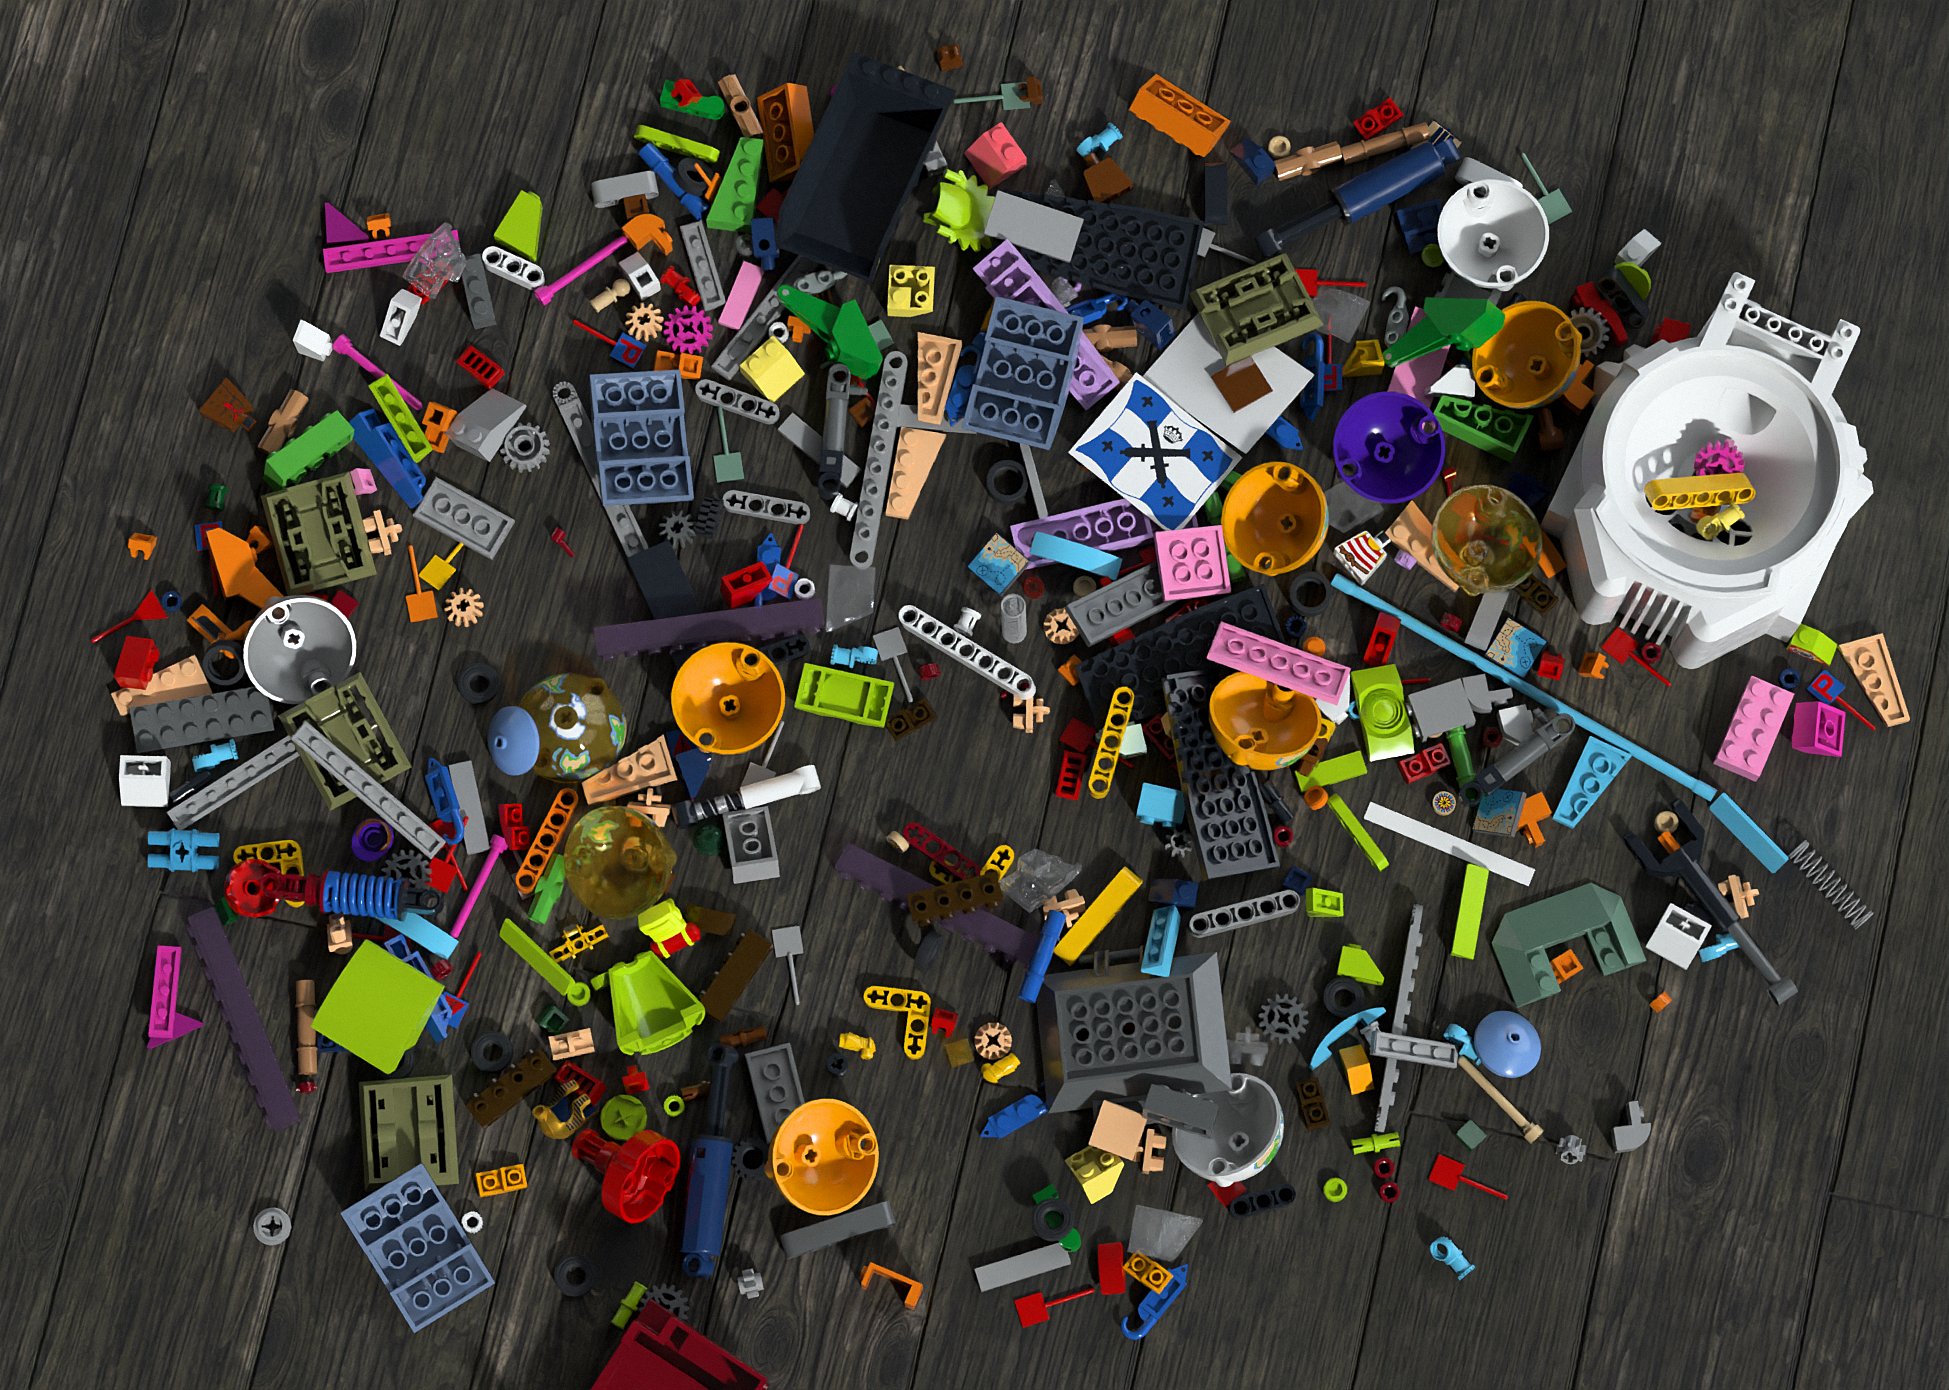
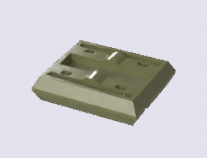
M1286 253L1189 293L1226 366L1324 326ZM1264 280L1262 285H1258L1257 282ZM1235 291V296L1229 298L1228 294ZM1220 297L1223 298V301L1219 302L1218 299ZM1223 304L1226 305V307L1220 309V306H1221V305H1223Z
M350 472L261 495L287 596L303 595L377 574ZM339 487H342L345 494L346 504L352 520L351 523L346 524L337 491ZM337 498L339 506L337 502L332 503V499ZM280 503L282 504L288 527L289 539L285 541L283 540L275 505ZM287 511H292L293 518H292L291 514H290V515H286V512H287ZM351 528H354L358 548L361 552L362 567H358L348 531ZM291 545L297 560L302 583L299 584L295 582L285 546ZM352 552L354 560L352 559V556L347 557L346 554ZM306 565L308 573L306 569L301 570L300 566Z
M360 672L278 715L290 738L298 730L293 722L294 719L299 717L302 724L305 721L309 724L312 723L313 727L379 784L412 767ZM357 687L376 722L368 724L350 689ZM354 700L356 705L351 709L348 703ZM377 727L380 728L385 741L397 761V764L391 766L372 731ZM292 741L330 811L357 797L339 780L336 783L333 775L330 773L340 792L338 796L334 797L322 773L319 771L315 759ZM382 751L384 756L378 759L376 754Z
M452 1074L359 1082L365 1192L380 1189L420 1163L423 1164L436 1186L459 1184ZM434 1087H441L444 1128H439V1121L436 1118ZM371 1092H376L378 1133H373ZM427 1096L429 1101H433V1105L427 1106ZM378 1100L381 1105H385V1109L379 1110ZM445 1133L446 1173H440L439 1134ZM374 1139H378L381 1178H376V1170L374 1168L376 1163ZM430 1154L432 1155L433 1159H437V1163L431 1164ZM382 1159H384V1163H388V1167L382 1168Z

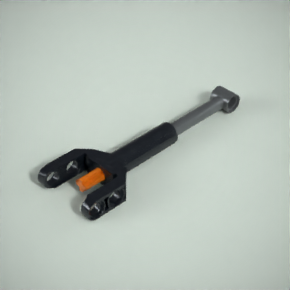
M1677 798L1670 803L1673 813L1677 816L1678 822L1692 840L1680 847L1669 831L1662 833L1657 839L1669 854L1668 857L1662 860V864L1657 862L1637 835L1630 831L1623 835L1622 840L1647 875L1663 878L1672 876L1683 879L1722 932L1728 931L1770 985L1766 990L1776 1005H1780L1798 992L1795 984L1787 975L1781 978L1739 924L1741 917L1701 867L1700 860L1705 830L1681 799Z

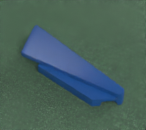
M374 409L358 413L349 422L354 429L353 439L409 508H414L423 499L421 491L426 482L425 476L416 462L413 461L391 423L382 425Z
M403 934L380 946L433 979L418 951L413 954L410 953ZM442 993L425 1025L437 1043L447 1037L446 1029L452 1015V1010Z

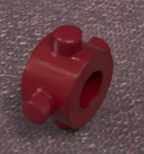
M313 1082L301 1083L299 1087H296L297 1092L300 1091V1094L312 1093L314 1089H317V1085H313Z

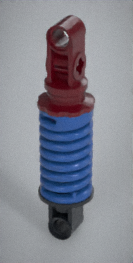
M327 869L321 877L309 873L308 877L296 874L266 873L259 881L260 888L267 897L293 902L304 901L306 906L319 905L321 913H329L333 910L337 914L343 912L347 915L351 913L356 916L359 914L365 917L368 915L370 917L378 916L379 918L386 917L387 919L404 922L407 913L438 915L444 908V902L438 892L410 888L409 878L405 877L399 878L397 881L389 877L385 881L383 876H379L376 879L374 875L368 878L367 875L362 874L359 878L358 874L354 873L350 877V874L345 872L341 878L340 872ZM269 882H277V886L273 890H267ZM429 899H437V904L435 906H426V903Z

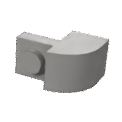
M1485 674L1464 677L1461 680L1471 709L1480 714H1490L1492 704L1495 707L1508 705V702L1513 697L1511 688L1488 691Z
M1638 1101L1626 1104L1629 1126L1613 1127L1611 1129L1614 1153L1629 1152L1637 1149L1647 1140L1650 1134L1651 1123L1641 1124V1120H1644L1643 1107H1639Z

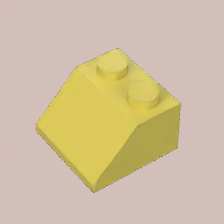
M774 336L770 337L740 365L741 373L768 401L773 403L805 375L789 351Z

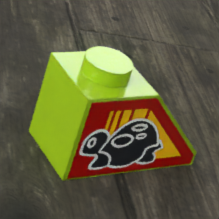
M1800 624L1790 638L1786 650L1830 666L1838 644L1822 632Z

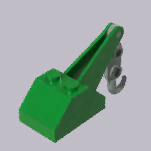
M820 270L798 278L794 282L793 287L788 285L780 286L776 294L778 302L789 309L827 343L825 354L829 361H832L834 365L843 364L847 366L852 375L864 380L877 375L883 357L856 300L844 303L839 308L812 296L829 290L839 279L848 275L847 273L839 270Z
M1396 286L1390 287L1383 293L1381 298L1382 301H1385L1391 293H1396L1398 296L1397 303L1388 316L1384 338L1388 349L1382 354L1384 364L1390 368L1450 344H1454L1457 349L1468 351L1470 348H1479L1503 328L1506 315L1488 299L1426 297L1423 311L1427 316L1406 333L1409 315L1404 290Z

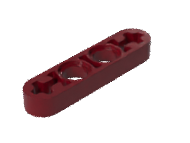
M909 823L905 826L903 837L907 843L960 880L968 879L964 870L960 869L959 873L956 872L961 866L962 861H965L966 863L963 867L967 870L974 868V874L980 876L981 870L976 863L918 823ZM918 829V835L921 838H924L925 834L928 836L924 839L922 846L918 845L920 840L917 837L909 838V830L914 831ZM930 841L937 842L939 844L938 851L935 853L928 852L926 850L927 843ZM949 854H954L957 856L958 862L954 866H948L945 863V857Z

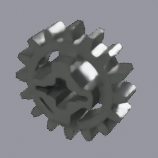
M401 850V856L397 857L393 853L392 857L394 860L392 862L390 860L385 861L388 865V868H382V872L386 874L384 876L385 881L387 878L392 877V872L399 879L404 878L401 872L409 873L410 871L414 879H409L410 886L428 890L425 883L432 882V879L427 877V875L432 873V870L426 868L429 865L427 860L421 862L423 858L421 854L414 857L413 850H410L409 855H406L404 850ZM403 861H409L408 864H404V865H400V864H399V863H401V862H403ZM419 866L422 870L421 879L417 877V871L419 870Z
M1277 994L1275 995L1274 1002L1270 998L1267 999L1268 1007L1265 1005L1261 1006L1260 1009L1265 1013L1258 1015V1018L1263 1020L1258 1026L1259 1028L1265 1027L1262 1035L1270 1034V1042L1276 1038L1279 1045L1282 1044L1283 1040H1286L1289 1045L1291 1044L1292 1037L1297 1041L1300 1039L1298 1032L1305 1033L1306 1030L1302 1025H1308L1309 1021L1303 1019V1017L1308 1015V1011L1301 1010L1304 1006L1303 1003L1296 1004L1297 997L1288 1000V994H1285L1284 998L1280 999V996ZM1282 1004H1283V1005H1288V1006H1290L1291 1008H1289V1009L1281 1008L1280 1005H1282ZM1271 1011L1274 1018L1273 1021L1269 1024L1268 1014ZM1298 1014L1299 1023L1296 1028L1293 1018ZM1279 1015L1282 1017L1288 1016L1287 1024L1285 1022H1278ZM1284 1030L1287 1034H1279L1275 1031Z
M662 1283L661 1289L654 1285V1292L650 1293L646 1290L645 1293L648 1298L640 1299L644 1307L649 1299L654 1297L656 1302L661 1305V1299L666 1306L670 1305L669 1311L674 1313L676 1309L680 1308L678 1317L688 1320V1317L684 1315V1312L690 1311V1307L684 1306L688 1298L681 1299L683 1291L674 1292L675 1285H672L670 1289H667L665 1283ZM663 1294H670L676 1299L669 1301L664 1298ZM644 1307L638 1308V1311L641 1312Z

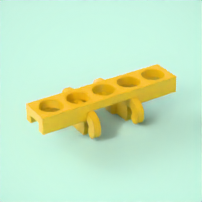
M576 924L577 928L567 933L563 931L564 935L562 937L563 939L567 938L568 941L565 942L566 944L550 951L551 958L556 963H559L571 956L573 959L576 958V953L588 947L591 950L594 949L592 945L609 937L603 924L587 933H582L581 930L583 928L582 926L579 927L578 924ZM602 930L604 935L597 938L595 933ZM578 932L580 933L581 937L570 941V936ZM588 936H593L594 940L590 941ZM576 941L583 942L581 949L575 948ZM566 947H568L570 951L567 954L564 952V949ZM556 952H562L563 956L557 959L554 958Z

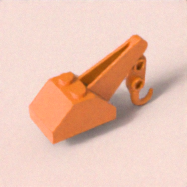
M221 528L205 532V540L225 601L239 596L262 609L270 597H284L255 567V562H257L258 558L254 547L250 548L248 542ZM253 620L245 622L236 631L226 635L224 639L244 641L245 634ZM223 651L227 657L237 659L233 653Z

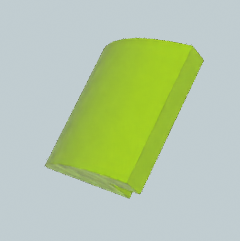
M366 939L338 977L310 1027L386 1074H390L396 1070L404 1052L416 1044L445 986Z

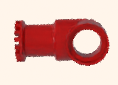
M671 265L664 272L666 274L662 275L660 282L672 287L679 299L687 306L693 308L701 300L698 293L695 295L696 292H692L693 289L687 286L690 279L677 273Z

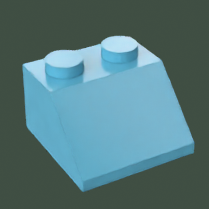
M1143 783L1136 818H1140V822L1145 824L1161 823L1163 824L1162 827L1167 829L1181 828L1185 812L1182 791Z

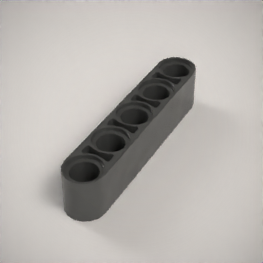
M885 1201L780 1236L786 1259H791L896 1224L890 1202Z

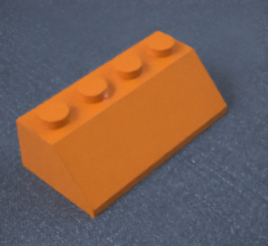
M1157 74L1139 89L1129 108L1136 117L1146 120L1156 130L1165 132L1175 142L1187 146L1194 154L1201 155L1202 157H1205L1213 149L1231 122Z
M786 83L757 97L771 183L794 180L814 137L807 86Z

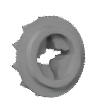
M267 1208L261 1211L255 1218L253 1225L257 1239L271 1246L281 1244L289 1237L292 1228L289 1216L278 1208ZM274 1217L275 1224L282 1226V1228L275 1229L272 1237L271 1231L263 1226L270 1225Z

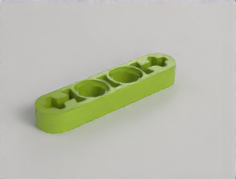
M638 125L634 134V138L648 144L652 142L656 147L696 158L710 164H716L720 151L711 146L644 125Z
M1336 793L1329 797L1327 805L1378 872L1389 865L1387 859L1343 800Z

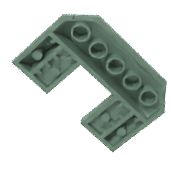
M1589 883L1504 914L1491 944L1517 1008L1560 993L1561 989L1545 949L1584 934L1588 938L1603 977L1646 962L1621 896Z

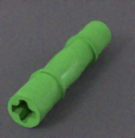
M1213 492L1203 506L1207 515V522H1210L1211 526L1221 525L1223 505L1219 493ZM1224 541L1230 583L1244 580L1246 574L1243 565L1233 557Z
M1463 726L1445 731V737L1449 740L1452 760L1458 775L1456 780L1459 783L1460 789L1465 783L1473 782V778L1477 775L1473 771L1470 752L1464 736L1466 732ZM1467 789L1464 792L1468 800H1474L1477 797L1473 789Z

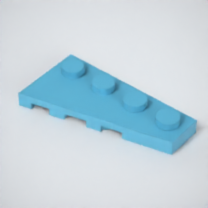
M1590 736L1552 820L1573 829L1632 755Z

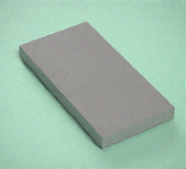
M997 191L984 235L1002 241L1008 239L1014 245L1070 263L1084 219Z
M435 477L413 514L414 518L461 542L490 560H493L515 523L514 519Z
M790 1043L745 1054L768 1145H770L773 1133L781 1120L791 1110L805 1103Z

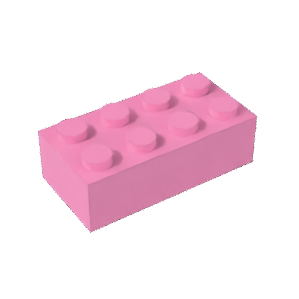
M1751 676L1745 686L1713 764L1756 782L1767 761L1794 693Z

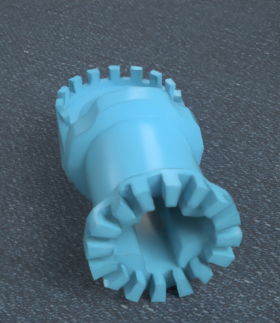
M1109 122L1104 131L1099 135L1085 139L1076 151L1083 158L1096 152L1098 148L1106 152L1114 141L1120 140L1123 136L1118 131L1119 129H1115L1116 126Z
M834 645L830 664L849 665L850 668L854 667L855 661H861V663L868 661V664L870 662L875 664L878 650L864 646L850 650Z
M234 739L226 744L211 745L212 753L199 755V758L197 756L193 757L192 762L195 772H202L205 769L211 770L215 765L220 764V761L231 758L239 759L238 752L235 750L237 748Z
M1730 933L1725 935L1717 934L1716 945L1698 951L1702 962L1721 957L1728 950L1740 948V946Z
M1452 1023L1449 1024L1444 1037L1447 1040L1450 1038V1042L1452 1041L1454 1044L1456 1043V1045L1461 1046L1459 1055L1464 1054L1473 1059L1475 1064L1479 1065L1481 1061L1476 1053L1472 1037L1468 1036L1467 1031L1460 1026Z
M1440 1237L1431 1244L1430 1252L1432 1256L1439 1261H1444L1446 1265H1450L1458 1274L1459 1280L1475 1268L1474 1265H1470L1464 1258L1461 1249L1458 1250L1448 1237ZM1438 1243H1441L1446 1247V1254H1442L1438 1250Z

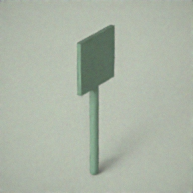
M1027 82L1001 84L1002 95L953 100L954 103L1002 99L1003 110L1030 108V101L1022 102L1019 99L1020 96L1027 94V90L1020 91L1018 85L1022 83L1027 84Z
M1522 153V159L1544 194V197L1537 201L1543 208L1548 224L1571 213L1572 210L1561 191L1557 189L1548 194L1525 153Z
M882 320L868 326L879 351L894 343ZM827 361L820 366V368L824 369L827 366L833 364V362Z
M718 407L724 455L713 456L717 483L744 479L740 452L729 454L722 407Z

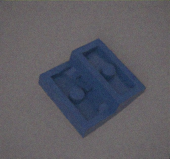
M1440 198L1395 211L1409 254L1422 251L1429 244L1439 245L1438 222L1443 210Z

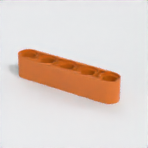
M565 788L558 793L516 875V888L519 892L530 894L535 890L577 808L578 796L573 789ZM568 795L574 799V802L571 805H564L561 799ZM554 816H560L564 821L561 825L555 826L551 823V819ZM542 837H551L553 843L550 846H543L540 842ZM538 856L543 860V863L538 867L532 866L530 864L531 858ZM529 877L533 882L529 887H523L519 883L521 878Z

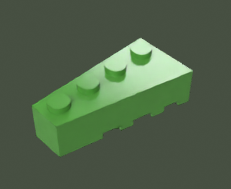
M740 138L706 219L708 228L752 233L751 219H754L764 153L763 140Z
M1442 395L1433 413L1443 431L1510 463L1534 417L1529 414H1516L1515 411L1507 409L1505 411L1494 409L1492 406L1485 404L1483 406L1472 404L1471 401Z
M338 410L332 414L327 413L320 419V423L314 427L312 425L307 427L296 440L295 438L290 439L279 452L274 451L267 456L263 479L274 492L283 490L292 483L295 486L303 481L302 478L309 469L315 471L320 467L326 455L328 458H331L353 440L354 429Z

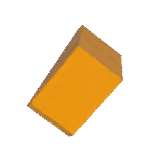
M1359 1044L1339 1050L1351 1095L1374 1089L1370 1063L1362 1045Z

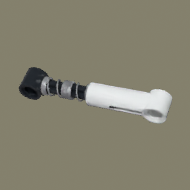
M809 765L785 775L739 787V792L735 791V794L717 796L711 801L706 799L704 803H693L692 800L679 802L671 806V811L676 828L678 830L687 829L699 824L698 820L703 819L704 816L707 818L708 815L729 812V809H737L739 806L748 809L793 795L808 794L819 790L821 785L815 766Z

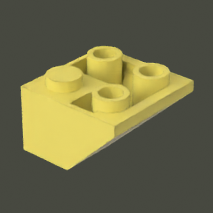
M890 265L888 316L913 317L933 312L935 267Z
M1091 1145L1065 1160L1075 1180L1091 1204L1112 1193L1124 1166L1123 1161L1118 1155Z

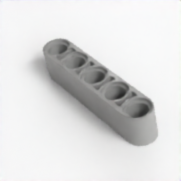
M1286 890L1199 913L1191 918L1189 931L1194 937L1202 938L1289 915L1297 910L1300 897L1295 891ZM1285 897H1291L1294 899L1295 905L1293 907H1286L1282 900ZM1269 903L1273 911L1264 913L1261 911L1260 905ZM1247 909L1250 912V917L1242 919L1239 917L1238 911ZM1218 915H1225L1228 923L1219 925L1215 918ZM1203 921L1206 928L1203 931H1197L1194 929L1193 923Z

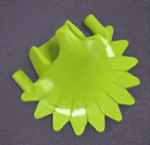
M946 168L942 176L955 183L952 185L939 182L933 188L932 192L939 196L935 211L924 214L923 222L937 226L935 232L947 237L948 242L951 244L958 239L962 250H966L969 244L975 252L980 251L981 245L986 249L991 248L990 239L992 240L993 237L984 235V231L995 197L986 196L988 186L986 184L977 186L975 175H972L967 180L962 170L955 173Z

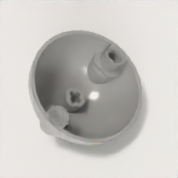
M293 595L281 598L277 596L270 597L249 625L243 643L245 669L252 683L264 695L287 704H301L344 681L353 667L356 656L355 634L347 618L329 602L307 595ZM318 681H324L321 686H314Z

